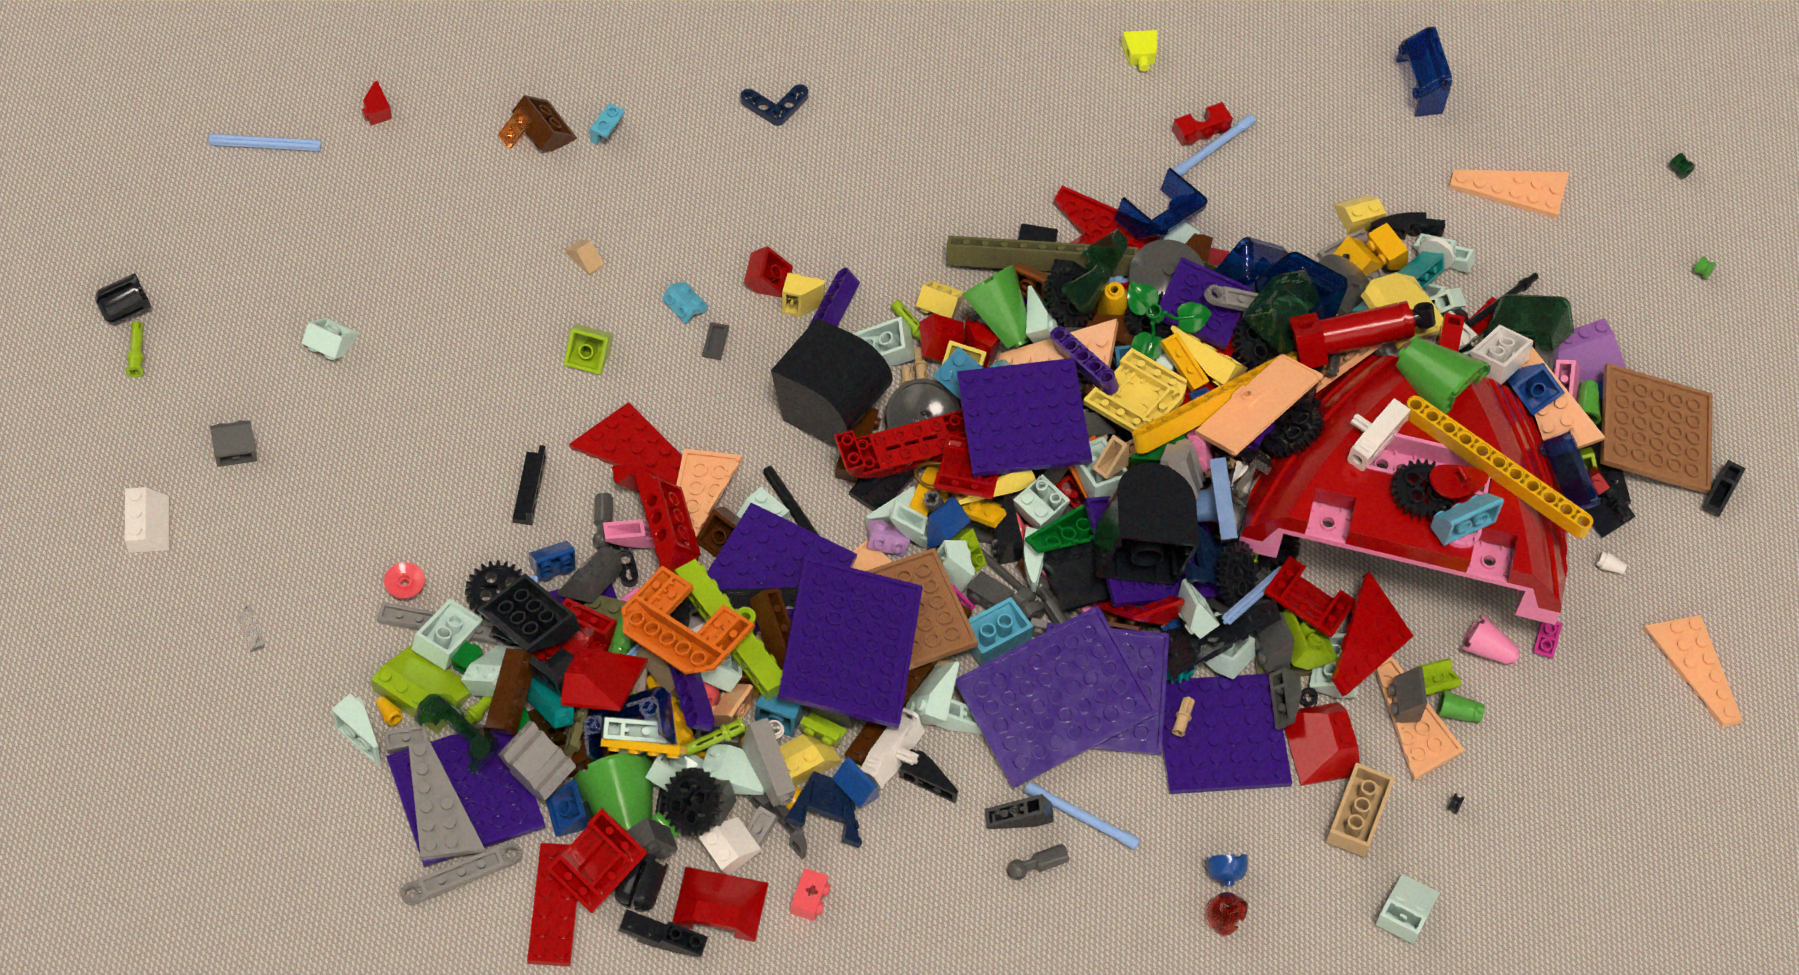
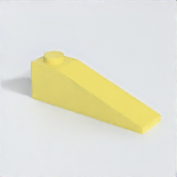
M1171 326L1170 329L1174 334L1176 332L1179 334L1195 360L1213 378L1212 382L1216 385L1221 386L1244 374L1248 369L1230 356L1220 352L1217 353L1216 348L1204 342L1201 343L1200 339L1190 333L1182 331L1177 326Z
M1032 470L999 474L993 497L1026 489L1036 480ZM953 493V496L956 497L960 505L986 499Z

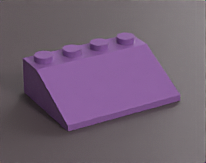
M1605 318L1556 335L1560 343L1558 360H1576L1580 365L1579 384L1581 381L1593 380L1596 383L1602 381L1604 366L1607 363L1626 368L1615 335Z

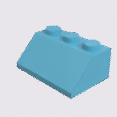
M1484 493L1480 496L1475 495L1465 503H1457L1445 512L1440 511L1436 513L1431 528L1445 546L1495 523L1504 500L1489 493Z
M1012 597L968 619L978 641V647L969 650L980 666L1032 639L1033 625Z

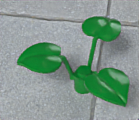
M1130 282L1127 299L1130 310L1138 316L1147 314L1151 321L1152 329L1151 335L1147 332L1137 334L1132 340L1131 348L1154 361L1163 352V348L1159 344L1163 339L1155 336V323L1162 322L1164 317L1167 316L1173 320H1179V327L1182 331L1196 333L1205 326L1211 316V311L1206 306L1195 302H1187L1178 307L1177 313L1179 317H1176L1167 311H1163L1160 305H1158L1159 293L1153 286Z

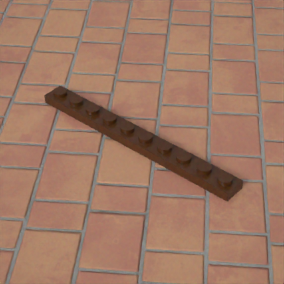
M961 605L967 619H969L972 615V610ZM938 660L909 670L903 708L906 707L910 697L927 678ZM868 721L845 752V759L849 757L854 763L862 766L869 751L887 726Z

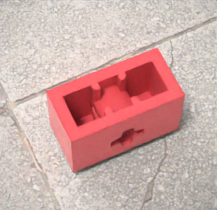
M804 868L791 903L790 914L815 921L817 914L821 915L824 907L822 899L824 896H828L831 884H828L829 876Z

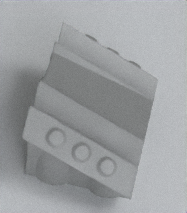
M1182 439L1177 441L1175 445L1167 444L1160 464L1180 473L1192 487L1196 499H1199V490L1204 487L1202 482L1206 481L1193 443L1188 439Z
M528 721L498 754L504 764L510 769V773L534 797L537 795L542 800H546L576 768L571 758L565 756L562 749L555 745L544 731L539 730L532 721Z

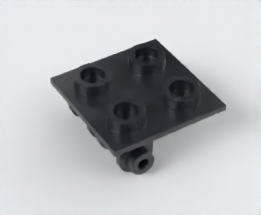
M1614 486L1580 507L1592 516V525L1602 538L1636 517Z

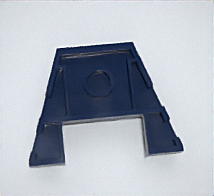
M1198 525L1199 546L1196 553L1199 566L1192 563L1186 566L1187 582L1193 583L1198 581L1199 584L1211 582V584L1217 585L1219 578H1216V575L1219 574V571L1216 569L1219 566L1217 559H1221L1220 552H1224V545Z
M814 771L805 783L784 822L802 828L805 825L807 810L844 823L841 842L859 848L862 845V839L858 834L859 823L855 818V803L831 777Z

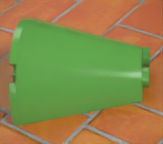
M1013 265L997 272L963 293L965 299L1007 349L1012 346L1018 348L1030 341V338L1026 335L1027 311Z
M1417 335L1411 340L1407 348L1403 347L1397 354L1399 360L1396 364L1417 394L1444 414H1447L1453 408L1458 395L1472 382L1477 385L1489 374L1491 368L1484 361L1425 340Z
M632 753L610 755L588 764L587 770L584 772L580 770L573 778L577 781L582 801H588L593 816L603 807L626 831L645 818L653 816L654 784L645 778L653 765V760L647 755H643V757H638V754Z

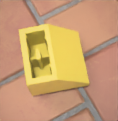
M787 273L782 291V313L801 317L817 309L824 298L825 280Z

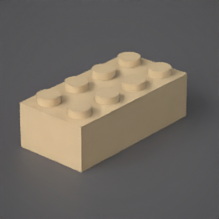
M1356 763L1326 843L1365 858L1395 777Z

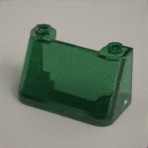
M1119 229L1084 248L1082 254L1088 257V262L1085 266L1089 272L1072 282L1068 281L1061 288L1062 292L1082 314H1088L1094 310L1128 247V239Z
M1306 270L1278 274L1271 278L1243 312L1242 316L1245 322L1278 353L1288 354L1293 351L1295 346L1294 340L1290 339L1292 331L1289 318L1315 312L1319 318V314L1324 310V306Z
M1506 294L1500 299L1483 334V339L1501 325L1521 335H1534L1535 344L1542 350H1554L1575 332L1570 302L1562 296Z
M448 693L429 694L418 704L414 720L420 726L428 722L437 726L444 719L470 743V750L467 755L471 761L467 769L475 776L498 753L500 749L499 740Z

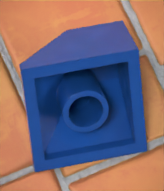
M1544 363L1522 367L1507 379L1532 415L1565 393Z

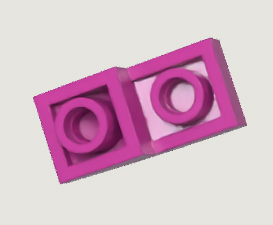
M1541 622L1533 653L1553 659L1563 623L1556 622L1554 625Z

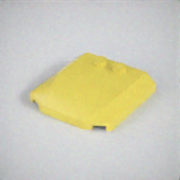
M1400 273L1371 280L1360 295L1370 309L1406 300L1410 309H1414V306L1421 302L1433 304L1415 277ZM1434 304L1436 324L1428 329H1420L1416 326L1414 328L1415 336L1417 335L1423 339L1430 336L1437 338L1442 326L1443 316ZM1414 337L1393 341L1397 349L1408 347Z
M1131 348L1122 357L1120 366L1114 371L1119 384L1118 391L1112 395H1107L1095 387L1083 399L1084 405L1132 433L1135 429L1178 408L1184 401L1187 379Z

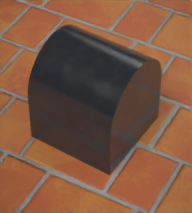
M819 318L813 321L771 369L783 421L823 440L835 443L834 435L853 430L891 386L893 381L889 365L872 345L864 339Z
M1143 463L1131 467L1122 475L1095 526L1096 575L1098 578L1176 585L1199 546L1196 497L1192 487L1180 473L1165 465Z

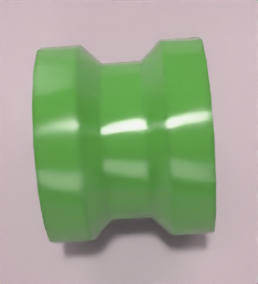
M1703 256L1693 272L1696 274L1700 273L1704 279H1708L1717 264L1709 262Z

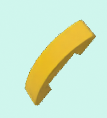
M928 465L921 480L934 486L940 467ZM918 483L909 508L928 517L929 510L923 502L924 494L929 490L933 492H938V490L926 488Z

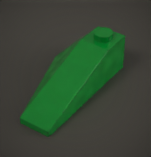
M1085 503L1025 537V541L1037 553L1095 540Z

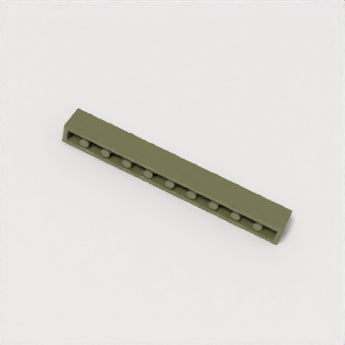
M948 236L946 265L1005 269L1010 265L1020 262L1030 265L1039 271L1051 273L1054 259L1074 261L1094 274L1129 277L1131 261L1138 252V247Z

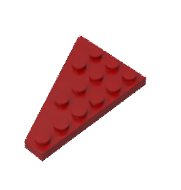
M1063 185L1054 198L1053 203L1082 235L1096 236L1104 245L1138 247L1139 250L1146 244L1159 240L1163 234L1164 229Z
M630 402L569 444L572 451L574 449L581 451L589 457L598 458L600 461L613 466L615 464L635 465L662 476L675 485L677 484L682 455Z
M1370 571L1362 576L1364 579L1361 588L1358 589L1357 599L1353 605L1351 623L1347 625V633L1341 645L1342 653L1340 659L1336 662V670L1333 672L1331 679L1342 696L1349 694L1413 637V634Z

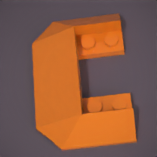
M661 566L621 608L623 634L685 675L715 670L755 627V624L723 604L697 633L669 615L694 590L693 585L664 566Z

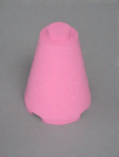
M1483 614L1479 615L1478 617L1481 620L1473 622L1463 639L1466 641L1465 646L1461 644V649L1507 665L1511 662L1514 664L1520 655L1518 652L1519 648Z

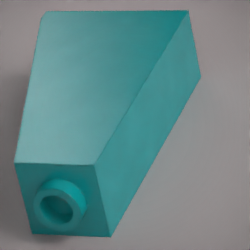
M532 675L526 699L553 728L572 725L574 707L561 706V697Z

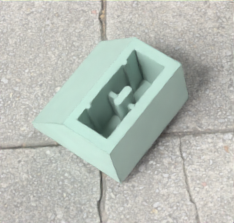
M1042 474L1014 498L1013 502L1015 511L1033 528L1041 529L1061 517L1070 503V499Z
M944 540L937 549L938 556L950 582L962 593L975 576V568L970 558V549L967 546L966 540Z

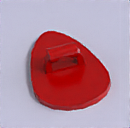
M1437 465L1429 473V480L1435 491L1443 497L1452 500L1465 498L1476 493L1485 486L1489 479L1486 472L1464 465Z

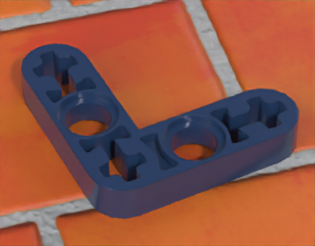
M803 84L795 85L775 104L752 89H744L740 95V102L744 107L775 126H780L807 101L809 90ZM787 102H791L794 104V106L788 108L785 107L784 104ZM760 105L768 106L766 110H761L758 107Z

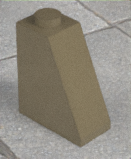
M642 647L636 653L637 657L648 658V663L645 666L667 695L679 698L669 664Z

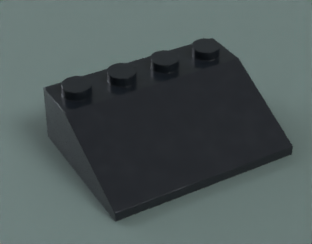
M1095 540L1044 552L1043 569L1065 612L1111 600L1106 579L1098 578L1096 575Z
M526 573L478 608L479 613L527 653L565 642L580 630L575 613Z

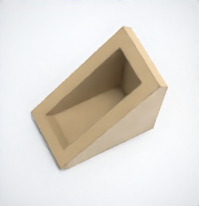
M579 240L565 249V252L589 276L604 266L600 255L590 240Z
M1112 435L1092 469L1106 479L1111 478L1128 466L1129 445L1116 435Z

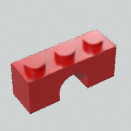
M1223 102L1206 107L1204 122L1196 121L1191 114L1174 119L1172 132L1181 146L1194 144L1196 141L1204 138L1208 139L1231 128L1233 117Z

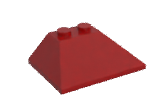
M947 434L940 469L937 472L933 488L938 491L993 500L999 474L973 477L967 437Z
M1289 556L1263 593L1332 638L1352 609L1356 599L1341 589L1335 598H1332L1302 578L1301 575L1306 566Z
M1172 595L1140 607L1133 605L1113 607L1112 600L1090 606L1095 607L1098 605L1103 611L1131 620L1166 625L1170 620L1177 618L1185 601L1184 598Z
M566 598L562 604L575 613L580 630L565 642L530 653L536 655L540 661H547L561 648H564L574 656L579 648L608 651L617 621Z
M579 648L564 675L561 706L621 711L647 665L648 658Z
M1339 702L1299 708L1295 723L1284 727L1300 786L1350 778L1355 764H1360L1359 748L1348 711Z
M603 807L588 822L589 825L575 841L546 868L591 914L648 853Z
M685 867L672 923L693 930L694 923L735 931L734 938L756 942L769 883Z

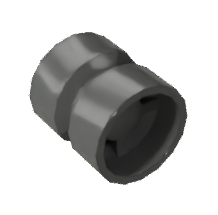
M1029 587L1019 590L1012 596V599L1030 622L1032 617L1041 619L1046 613V608L1039 600H1036V596Z

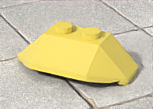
M804 734L779 746L794 787L807 781L814 771L822 773L842 762L832 746H828L820 740Z

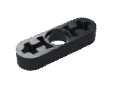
M611 543L612 549L620 550L619 545ZM623 546L624 550L620 551L621 557H629L630 562L622 563V572L619 574V578L623 586L633 587L638 583V571L632 548ZM626 570H629L632 577L631 580H628L626 577Z

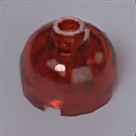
M1220 893L1211 898L1207 904L1206 918L1208 923L1221 935H1230L1239 928L1235 926L1239 920L1243 921L1245 919L1248 904L1242 897L1234 893Z

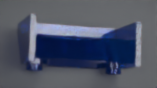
M1435 26L1426 27L1408 37L1398 46L1397 63L1410 62L1416 81L1415 88L1412 89L1413 98L1417 101L1414 112L1415 117L1443 114L1452 86V75Z
M1169 168L1160 189L1172 199L1166 211L1151 220L1123 197L1115 220L1138 239L1162 236L1202 212L1206 208L1208 200L1172 168Z
M1246 237L1237 243L1215 269V272L1246 286L1253 284L1256 277L1259 276L1260 278L1257 280V283L1280 297L1288 290L1289 253L1283 246Z
M1300 252L1286 254L1254 280L1256 293L1268 296L1273 294L1280 298H1286L1295 292L1316 303L1310 309V313L1316 312L1319 320L1337 315L1348 288L1345 276Z
M1572 427L1543 439L1540 450L1544 457H1548L1564 497L1581 509L1586 510L1602 504L1604 499L1598 495L1572 434L1574 432Z
M658 686L629 695L621 711L593 709L583 723L586 756L593 761L604 758L603 746H601V730L604 726L603 716L633 718L643 715L646 718L657 717L658 734L672 745L677 744L669 691L664 687Z

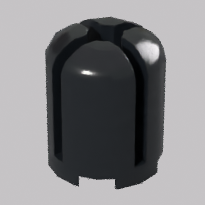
M135 273L96 292L95 301L102 316L108 323L117 324L152 308Z
M647 853L616 887V900L622 906L629 909L633 903L635 911L644 912L651 910L655 905L669 865L665 863V866L655 861L656 856Z

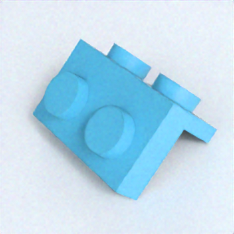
M609 103L590 127L591 143L598 145L603 137L607 138L625 114V110Z
M686 282L669 285L662 298L685 324L689 323L693 315L705 313L709 307Z

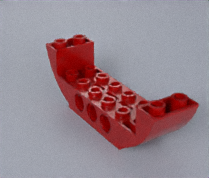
M961 408L960 411L857 438L853 430L836 434L834 437L849 475L857 478L879 479L913 470L923 462L942 461L947 434L966 437Z
M620 464L612 466L615 483L635 491L641 496L640 500L644 506L645 518L648 521L650 535L655 545V553L659 559V567L664 566L675 573V569L693 559L698 561V556L701 555L682 487L635 465Z

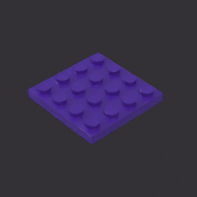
M1181 257L1160 302V307L1163 311L1179 317L1177 309L1184 303L1195 302L1206 306L1211 311L1210 318L1200 331L1190 334L1225 350L1242 311L1212 305L1206 300L1204 292L1212 284L1251 292L1252 288ZM1212 291L1211 295H1213V297L1215 296V298L1218 299L1217 294ZM1167 316L1164 317L1162 323L1179 327V320L1176 321Z

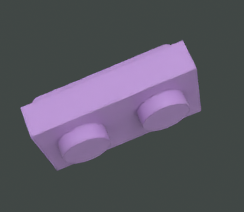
M870 519L867 525L870 535L867 548L904 556L910 543V538L903 535L893 524L886 523L883 520Z

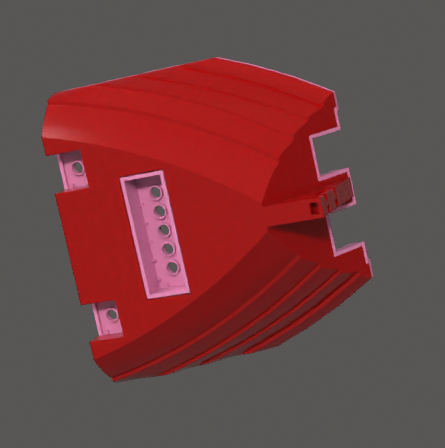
M1445 312L1436 344L1458 352L1465 317ZM1369 355L1315 394V398L1319 399L1322 403L1318 411L1324 417L1325 423L1322 424L1324 429L1320 430L1322 434L1316 436L1318 440L1310 442L1312 446L1306 445L1305 451L1300 449L1297 455L1293 452L1290 457L1285 454L1283 458L1278 455L1272 458L1266 457L1263 461L1258 459L1255 462L1256 468L1239 536V541H1245V544H1249V548L1253 549V553L1276 558L1283 534L1516 589V593L1519 594L1515 612L1516 616L1556 624L1561 613L1568 571L1566 530L1489 477L1481 490L1456 500L1454 505L1465 503L1475 495L1480 496L1484 493L1501 497L1504 503L1496 522L1482 528L1480 539L1469 548H1457L1450 544L1444 546L1431 528L1434 519L1433 515L1430 521H1428L1426 516H1423L1422 520L1419 519V515L1411 518V512L1404 514L1405 508L1398 509L1399 502L1393 503L1394 496L1390 495L1392 490L1390 484L1393 474H1395L1397 468H1401L1403 463L1408 465L1409 460H1411L1415 464L1417 459L1421 463H1424L1425 459H1427L1430 465L1436 461V466L1445 464L1474 466L1410 421L1403 424L1398 434L1365 471H1360L1348 462L1347 459L1351 447L1364 433L1350 423L1356 414L1373 423L1394 398L1406 406L1411 396H1419L1397 368L1396 364L1399 360L1397 356ZM1485 377L1477 385L1472 382L1456 397L1453 408L1446 414L1447 416L1564 496L1554 462L1548 456L1535 416L1530 413L1516 392H1513L1507 386L1501 385L1494 379ZM1377 464H1384L1387 468L1377 467ZM1329 521L1333 526L1326 527L1323 525V522ZM1489 559L1494 565L1488 566L1484 563V560Z

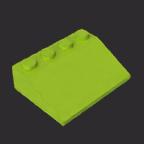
M410 645L386 662L371 678L372 689L380 696H385L402 711L438 734L472 694L461 681L462 678L448 668L443 670L411 650L412 645Z

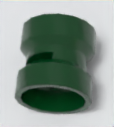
M1679 153L1671 160L1669 167L1676 170L1681 178H1686L1695 169V164L1692 161H1688L1683 153Z

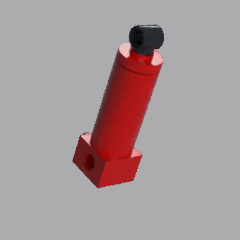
M1407 300L1322 320L1318 319L1316 312L1289 318L1295 352L1298 353L1299 362L1309 368L1329 365L1327 356L1411 338L1415 336L1414 328L1416 326L1420 329H1428L1436 324L1432 303L1421 302L1416 304L1414 309H1410Z

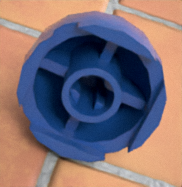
M1227 854L1206 857L1208 873L1213 880L1222 882V886H1234L1235 881L1241 880L1247 873L1248 856L1247 854H1241V856Z

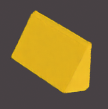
M1347 236L1333 253L1340 256L1349 254L1350 261L1360 268L1366 276L1384 267L1383 263L1362 240Z

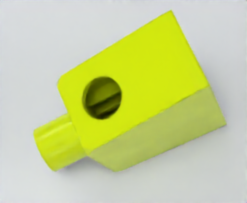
M1157 30L1123 32L1121 46L1129 65H1139L1140 71H1148L1150 65L1155 64Z

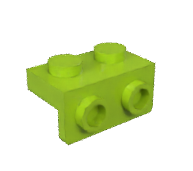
M1450 658L1413 667V669L1416 667H1422L1426 695H1433L1444 689L1452 690L1455 687L1461 686V678L1453 671Z
M810 712L808 717L803 716L800 722L801 730L809 737L814 736L828 746L833 745L837 748L847 732L846 728L813 712Z

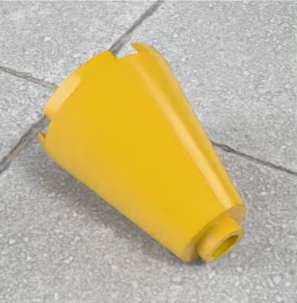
M1111 282L1105 287L1097 304L1098 314L1125 315V309H1127L1128 292L1120 283Z

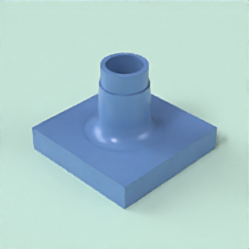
M1226 457L1210 459L1212 484L1207 489L1199 490V499H1196L1198 522H1216L1220 528L1222 545L1227 546L1228 542L1238 541Z

